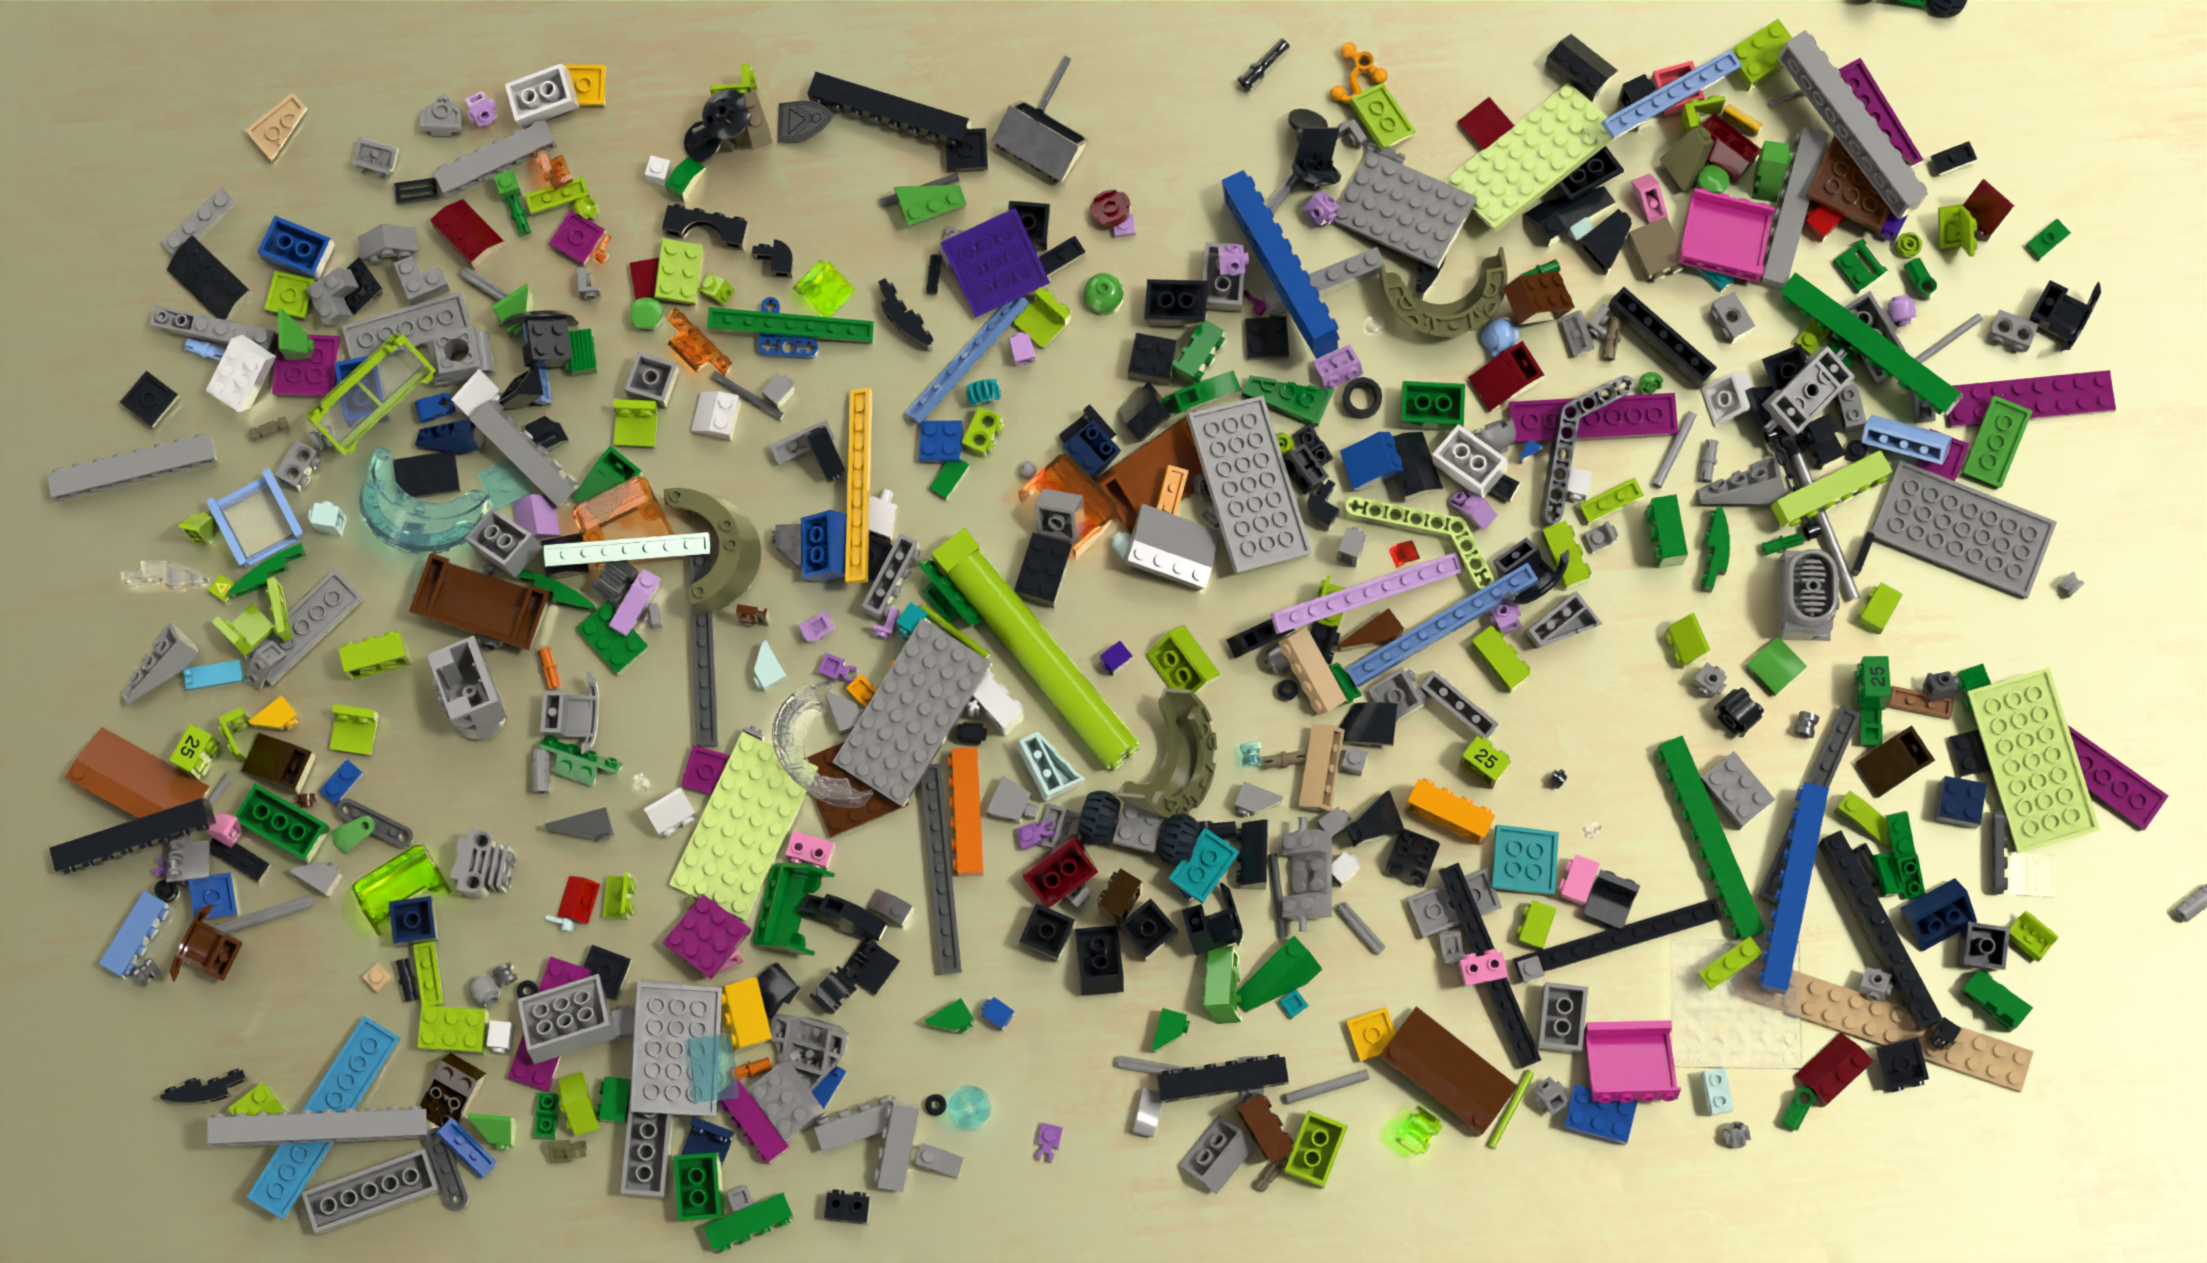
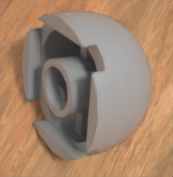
M1505 418L1486 424L1483 431H1480V428L1473 431L1478 439L1500 454L1508 451V446L1516 439V429L1512 418H1509L1508 421Z

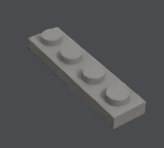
M221 188L162 240V245L174 256L177 249L191 235L199 239L237 205L236 201Z

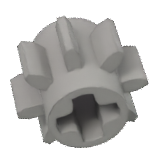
M1732 1122L1728 1125L1729 1129H1724L1726 1144H1730L1733 1148H1742L1746 1145V1140H1751L1748 1125L1745 1126L1742 1122Z

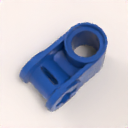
M440 393L415 401L414 404L420 423H428L453 414L456 408L451 401L452 396L448 393ZM447 400V401H448L447 407L444 408V406H443V405H445L444 401Z

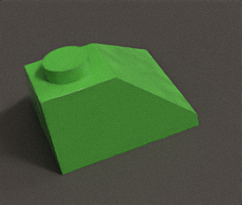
M525 284L494 304L492 309L499 322L502 323L507 317L530 312L534 298L528 285ZM525 321L510 327H504L510 337L518 336L523 333L522 324Z
M278 309L279 350L286 360L311 359V352H314L313 339L283 309Z
M468 1113L469 1120L487 1141L495 1146V1149L508 1150V1147H514L517 1121L512 1117Z

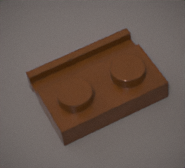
M737 604L736 614L743 625L754 626L755 624H760V622H765L766 626H769L771 617L767 608H764V611H759L758 607Z

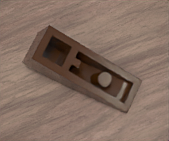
M1388 608L1338 644L1339 652L1386 645L1390 641L1392 642L1401 637L1404 627Z

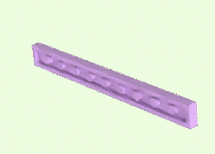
M1454 552L1271 613L1270 615L1276 634L1461 573L1463 568L1458 553Z

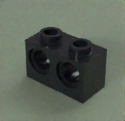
M1305 443L1291 451L1283 459L1288 473L1304 495L1318 488L1329 477Z

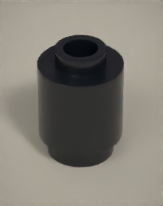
M963 722V724L957 725V741L982 745V741H986L987 728H984V724Z

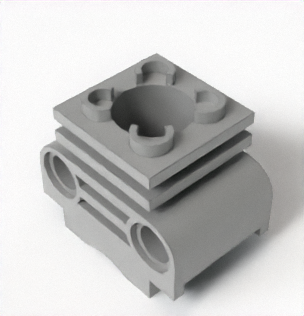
M474 327L433 334V340L427 342L429 361L436 370L433 373V384L435 387L442 385L450 387L466 383L478 369L487 377L496 375L490 336L487 331H476ZM468 351L467 357L462 361H451L456 352Z
M469 828L467 838L458 837L457 859L452 867L450 878L455 881L457 885L456 890L462 892V897L482 899L488 895L490 888L494 892H498L499 889L502 893H506L507 888H510L512 884L510 871L511 867H515L516 855H514V851L509 845L504 844L503 848L500 843H497L489 832ZM488 841L486 846L481 847L483 842ZM480 882L477 888H472L475 883Z

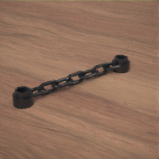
M1775 427L1769 433L1764 428L1762 431L1763 437L1767 444L1773 443L1775 456L1779 465L1783 466L1786 473L1785 480L1790 491L1795 492L1799 490L1800 485L1797 477L1791 472L1788 465L1789 458L1785 449L1780 446L1778 441L1781 437L1779 429ZM1781 452H1783V455H1784V457H1785V459H1786V460H1783L1782 462H1781L1780 457H1779V455H1778V453L1781 454ZM1792 477L1796 483V486L1794 485L1793 488L1789 481ZM1807 516L1804 517L1806 524L1803 525V532L1807 540L1810 541L1817 538L1821 534V530L1817 523H1813Z

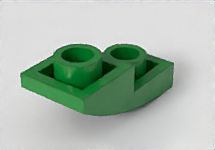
M538 1092L534 1139L556 1140L560 1101L558 1094Z

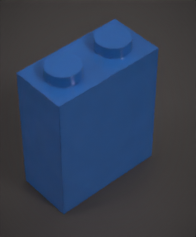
M1377 432L1340 451L1353 490H1365L1403 471L1402 461L1397 453L1395 440L1390 432Z

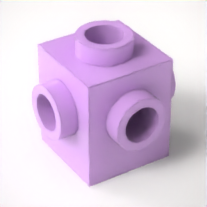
M483 90L465 99L469 108L466 112L471 122L476 121L479 127L489 125L494 119L498 118L494 112L497 110L492 98L488 100Z
M1322 190L1312 196L1303 210L1314 223L1321 226L1325 223L1330 224L1336 219V212L1340 206L1332 196Z
M1230 244L1218 247L1220 275L1229 274L1234 276L1245 273V265H1249L1248 252L1244 253L1243 245Z
M1504 602L1492 609L1491 621L1494 627L1499 626L1503 635L1522 627L1518 616H1521L1518 606H1511Z

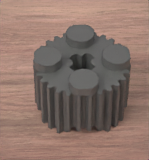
M626 560L606 562L599 576L600 579H595L592 584L593 589L616 605L623 599V592L626 589L630 590L639 573L637 568Z

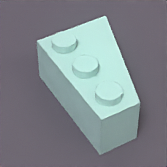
M1039 732L1018 741L1016 748L1044 802L1075 789L1084 782L1085 778L1081 774L1079 775L1070 766L1071 764L1064 760Z

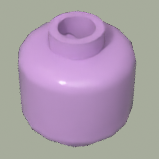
M1908 295L1892 297V301L1888 303L1890 317L1893 322H1898L1899 326L1911 324V319L1917 316L1915 301L1913 298L1908 297Z

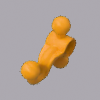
M1346 42L1341 47V53L1344 57L1355 60L1356 67L1349 75V83L1354 93L1352 96H1347L1344 87L1336 85L1330 90V96L1335 101L1350 104L1349 100L1351 97L1362 93L1357 81V77L1360 74L1371 73L1373 80L1380 84L1388 79V72L1384 68L1374 66V59L1371 53L1367 51L1358 53L1354 43ZM1367 59L1370 61V64L1364 67L1359 62Z

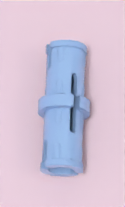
M191 338L186 340L185 345L187 346L184 347L185 351L200 354L203 358L210 357L221 361L226 350L213 346L210 342L203 343Z

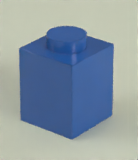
M995 997L992 1000L987 999L981 1008L983 1011L982 1017L1002 1031H1004L1015 1015L1014 1010Z

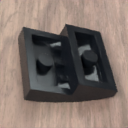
M774 963L757 977L766 1016L769 1019L774 1017L783 1002L790 1004L801 988L779 963Z

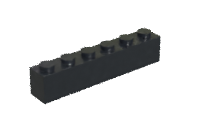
M1623 287L1610 300L1608 307L1616 316L1622 319L1624 323L1700 389L1713 377L1717 367L1628 289Z
M1280 1054L1268 1055L1267 1059L1259 1060V1057L1247 1058L1244 1063H1238L1237 1060L1227 1061L1225 1066L1218 1067L1216 1063L1204 1065V1069L1195 1070V1067H1186L1182 1069L1183 1072L1174 1073V1070H1166L1157 1076L1161 1104L1289 1084L1285 1056L1280 1057Z

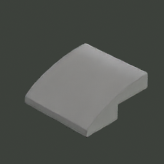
M1048 803L1042 822L1045 820L1052 821L1053 825L1047 828V832L1053 830L1056 835L1051 838L1042 837L1043 843L1040 846L1052 849L1073 833L1083 844L1084 838L1078 832L1081 813L1069 811L1067 808Z

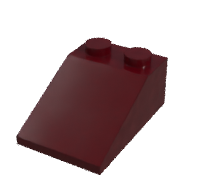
M1985 179L1978 184L1963 204L1966 210L1970 212V215L1976 219L1977 230L1974 233L1980 239H1985L1987 242L2004 225L2015 207Z

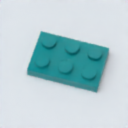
M1204 828L1197 838L1191 860L1185 863L1187 860H1181L1168 880L1204 904L1240 851Z

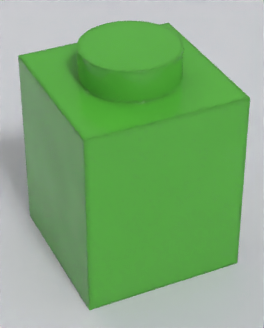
M513 169L494 175L503 202L510 195L513 199V194L522 196Z

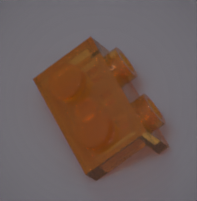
M544 146L536 149L539 156L536 158L545 182L550 181L554 190L573 182L563 155L551 160Z

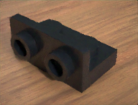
M1313 622L1310 634L1326 663L1331 665L1334 653L1331 652L1333 644H1338L1341 633L1337 632L1338 626L1330 627Z

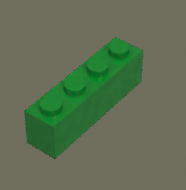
M784 1192L703 1227L713 1251L723 1253L732 1249L731 1245L737 1242L742 1245L751 1241V1236L756 1234L763 1236L770 1233V1228L779 1225V1228L791 1224V1219L794 1218V1215Z

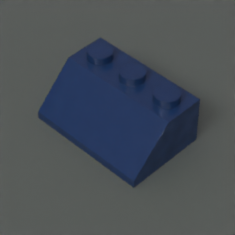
M1956 878L1900 908L1904 922L1922 952L1960 932L1962 922H1977L1968 891Z

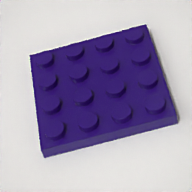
M1016 207L941 242L975 317L1051 283Z

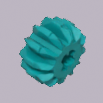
M983 379L966 386V397L970 405L990 404L1001 398L1000 386L995 379Z

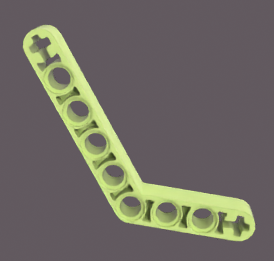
M1351 497L1347 500L1345 514L1351 520L1450 539L1476 592L1485 588L1484 585H1480L1482 579L1484 583L1488 582V585L1495 582L1469 527L1462 518L1360 497ZM1353 505L1357 506L1356 512L1352 511ZM1364 506L1366 507L1365 514H1363ZM1371 509H1378L1381 514L1379 516H1372L1369 511ZM1398 513L1401 519L1397 521L1392 520L1390 514ZM1412 517H1418L1421 519L1422 522L1418 525H1415L1410 521V519ZM1439 521L1442 527L1435 529L1431 526V523ZM1459 525L1462 527V531L1455 533L1451 527ZM1468 543L1472 549L1464 551L1461 549V545ZM1478 562L1481 568L1474 570L1470 567V563Z

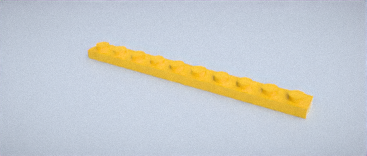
M870 388L850 390L845 582L847 584L868 582L872 390Z

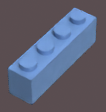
M144 890L99 964L124 979L127 975L130 976L133 973L132 970L136 967V960L138 957L141 958L146 952V944L149 939H153L157 934V926L160 921H164L168 916V908L170 906Z

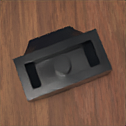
M546 416L525 425V430L533 437L532 441L537 446H543L548 453L569 442L561 424L550 420Z

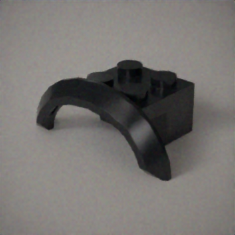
M2049 280L2030 315L2029 321L2039 324L2038 328L2066 341L2063 343L2059 351L2060 353L2071 350L2084 329L2102 293L2100 282H2097L2087 304L2068 296V288Z
M557 310L523 312L507 317L499 325L500 327H510L525 321L528 341L522 347L525 367H532L535 364L538 367L565 366L572 359L567 326H578L579 321L567 312Z
M1527 537L1496 558L1493 562L1500 578L1528 563L1539 580L1537 584L1519 593L1518 596L1508 592L1501 597L1502 600L1508 605L1519 606L1532 602L1546 594L1563 577L1569 563V550L1559 555L1560 561L1556 571L1542 559L1539 549Z
M1224 883L1219 884L1227 906L1226 910L1206 916L1202 904L1182 910L1187 933L1195 955L1235 942L1239 947L1244 940L1242 925L1230 888Z

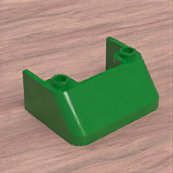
M776 863L773 865L769 873L753 936L754 943L765 948L795 955L814 956L815 951L805 948L806 941L804 935L798 933L802 919L799 909L806 895L816 892L821 887L822 877L834 878L835 873L810 864Z

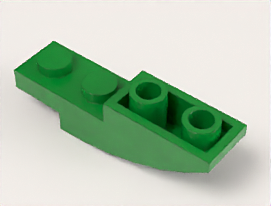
M1233 370L1175 391L1163 399L1175 412L1172 416L1174 417L1242 389Z
M1719 505L1715 511L1711 510L1708 523H1712L1710 531L1706 530L1703 542L1707 543L1705 549L1713 551L1708 554L1706 564L1710 565L1708 572L1704 571L1701 584H1705L1703 591L1710 593L1714 588L1717 574L1725 575L1730 556L1729 527L1724 510Z
M1902 811L1885 815L1889 832L1887 833L1889 846L1904 890L1903 897L1906 900L1925 895L1918 854L1915 851L1908 812Z

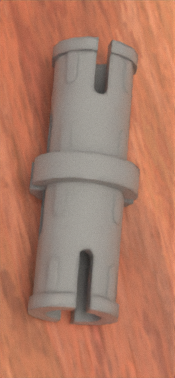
M1709 439L1705 440L1704 454L1700 460L1702 466L1699 481L1712 482L1714 466L1717 465L1716 453L1719 444L1717 440L1710 439V442Z

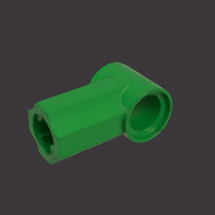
M1921 258L1910 260L1904 265V269L1916 289V295L1921 300H1930L1935 294L1937 283L1928 273ZM1922 286H1929L1931 291H1924Z
M1802 1088L1796 1091L1781 1120L1782 1124L1798 1131L1815 1100L1814 1093L1810 1089ZM1800 1093L1808 1094L1809 1102L1807 1104H1802L1799 1101Z

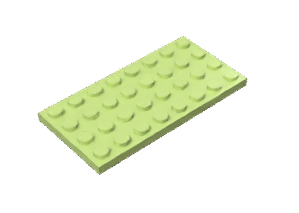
M1568 82L1517 122L1512 129L1488 148L1476 154L1443 180V182L1476 196L1477 202L1472 211L1491 229L1497 232L1612 141L1601 124L1608 116Z
M2050 667L1967 691L2001 804L2007 816V823L2017 854L2100 830Z
M742 732L669 885L698 899L704 894L727 912L746 921L819 767Z

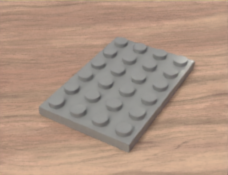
M1368 151L1338 204L1340 208L1336 212L1337 217L1332 223L1439 269L1476 204L1477 197L1375 152Z
M636 983L629 1112L716 1116L722 988Z

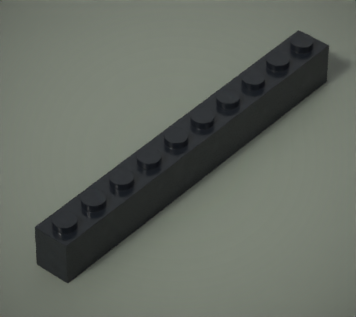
M1839 830L1822 838L1818 846L1885 970L1892 974L1891 981L1894 983V987L1919 1032H1922L1938 1024L1943 1017L1843 832Z

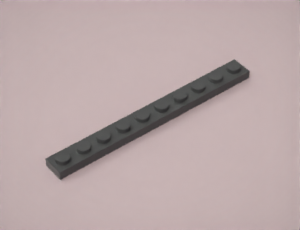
M710 554L689 555L691 586L711 571ZM712 611L693 616L691 614L696 741L698 747L718 746Z
M1845 706L1840 707L1807 783L1829 788L1861 716L1860 713ZM1792 820L1758 894L1759 897L1778 904V901H1774L1777 888L1781 889L1782 881H1779L1781 868L1785 869L1786 861H1783L1785 848L1789 849L1790 845L1787 835L1789 828L1794 826V821Z
M930 764L921 779L940 975L962 973L941 764Z

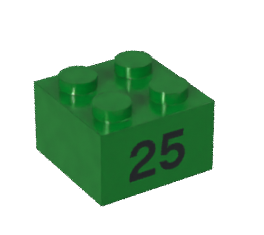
M1863 656L1860 664H1857V671H1854V683L1858 684L1855 700L1856 703H1859L1860 710L1886 709L1891 698L1888 656Z

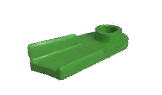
M362 816L332 830L334 844L344 853L349 852L375 830L374 820L369 816ZM365 822L368 823L369 828L365 826Z

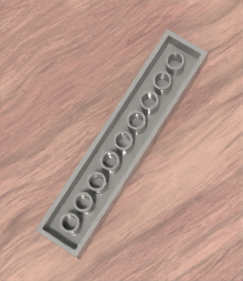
M1804 30L1787 41L1777 59L1897 219L1900 220L1919 208L1929 194L1925 184L1921 181L1919 182L1912 167L1904 162L1900 151L1892 146L1888 135L1880 130L1876 119L1865 110L1864 103L1856 98L1851 86L1844 82L1839 70L1829 62L1827 54L1816 45L1815 38Z
M641 979V983L685 985L684 982ZM628 1111L621 1194L623 1196L666 1199L674 1115Z

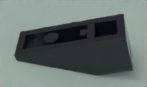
M1271 618L1227 639V642L1236 659L1295 631V628L1276 634Z

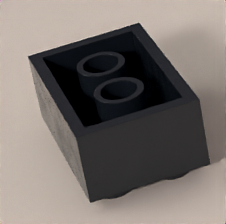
M1032 532L1014 589L1017 596L1055 608L1073 551V544Z

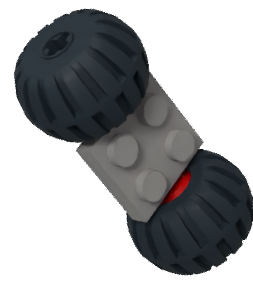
M1094 791L1087 795L1078 825V832L1084 839L1092 843L1108 842L1113 835L1115 826H1117L1113 843L1154 854L1158 838H1160L1158 855L1163 861L1170 865H1178L1181 860H1187L1185 863L1191 860L1200 831V824L1194 817L1183 813L1172 815L1166 819L1164 828L1161 830L1164 821L1162 816L1124 802L1120 818H1118L1120 801L1113 794L1107 791Z

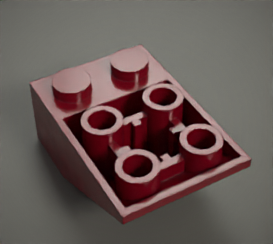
M1521 341L1470 375L1468 379L1489 412L1543 382L1544 373L1525 343Z

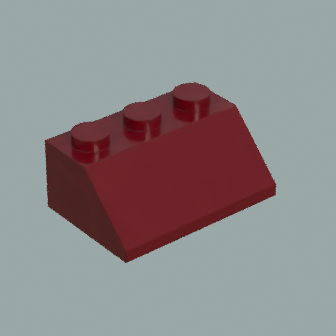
M1713 114L1700 125L1709 131L1711 139L1714 141L1707 159L1711 165L1722 168L1727 172L1729 178L1737 181L1758 158L1761 148L1719 116Z
M464 199L443 207L430 219L433 228L474 270L505 243Z
M1073 833L1023 869L1022 877L1047 908H1050L1099 871L1085 847Z
M1840 1033L1807 1063L1795 1077L1805 1088L1810 1089L1817 1101L1825 1107L1872 1064L1874 1060L1857 1043L1843 1033Z

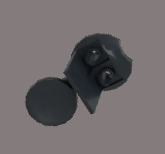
M726 89L718 91L708 99L703 108L702 121L694 123L685 134L684 148L689 157L695 161L702 162L711 159L720 149L722 139L735 150L738 149L734 137L746 129L751 118V113L746 107L745 96L736 90Z
M1308 109L1292 110L1288 121L1293 129L1299 132L1297 135V142L1299 144L1295 160L1291 166L1293 173L1304 180L1305 185L1313 189H1319L1325 184L1332 185L1340 182L1342 175L1333 166L1334 161L1332 160L1340 129L1328 127L1324 117Z

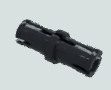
M409 958L395 961L400 977L398 982L399 985H402L405 1003L418 1000L419 997L414 983L416 979L412 975Z

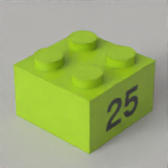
M189 724L169 761L183 772L200 779L201 776L207 773L209 769L208 763L211 758H215L218 754L220 743L211 734Z
M1477 736L1462 755L1460 764L1493 789L1509 769L1511 764L1510 757L1504 751H1497L1493 748L1492 742L1487 738L1482 737L1481 739Z

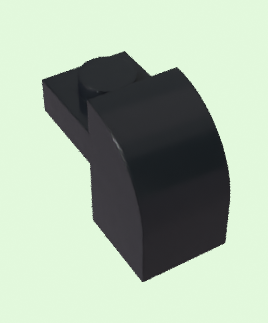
M774 239L773 247H770L768 244L753 246L752 256L754 260L772 261V277L793 278L794 260L790 248L784 242Z
M1329 479L1326 484L1322 483L1316 494L1319 496L1310 493L1307 505L1311 520L1327 531L1332 527L1340 511L1339 508L1327 502L1336 484Z

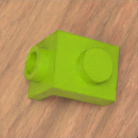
M708 273L699 286L698 291L703 295L716 299L721 305L725 306L735 292V289L725 279Z

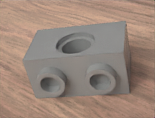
M1735 292L1712 304L1710 314L1715 322H1719L1722 327L1721 332L1725 339H1729L1731 343L1754 331L1756 326ZM1732 315L1736 318V321L1729 322L1726 316Z

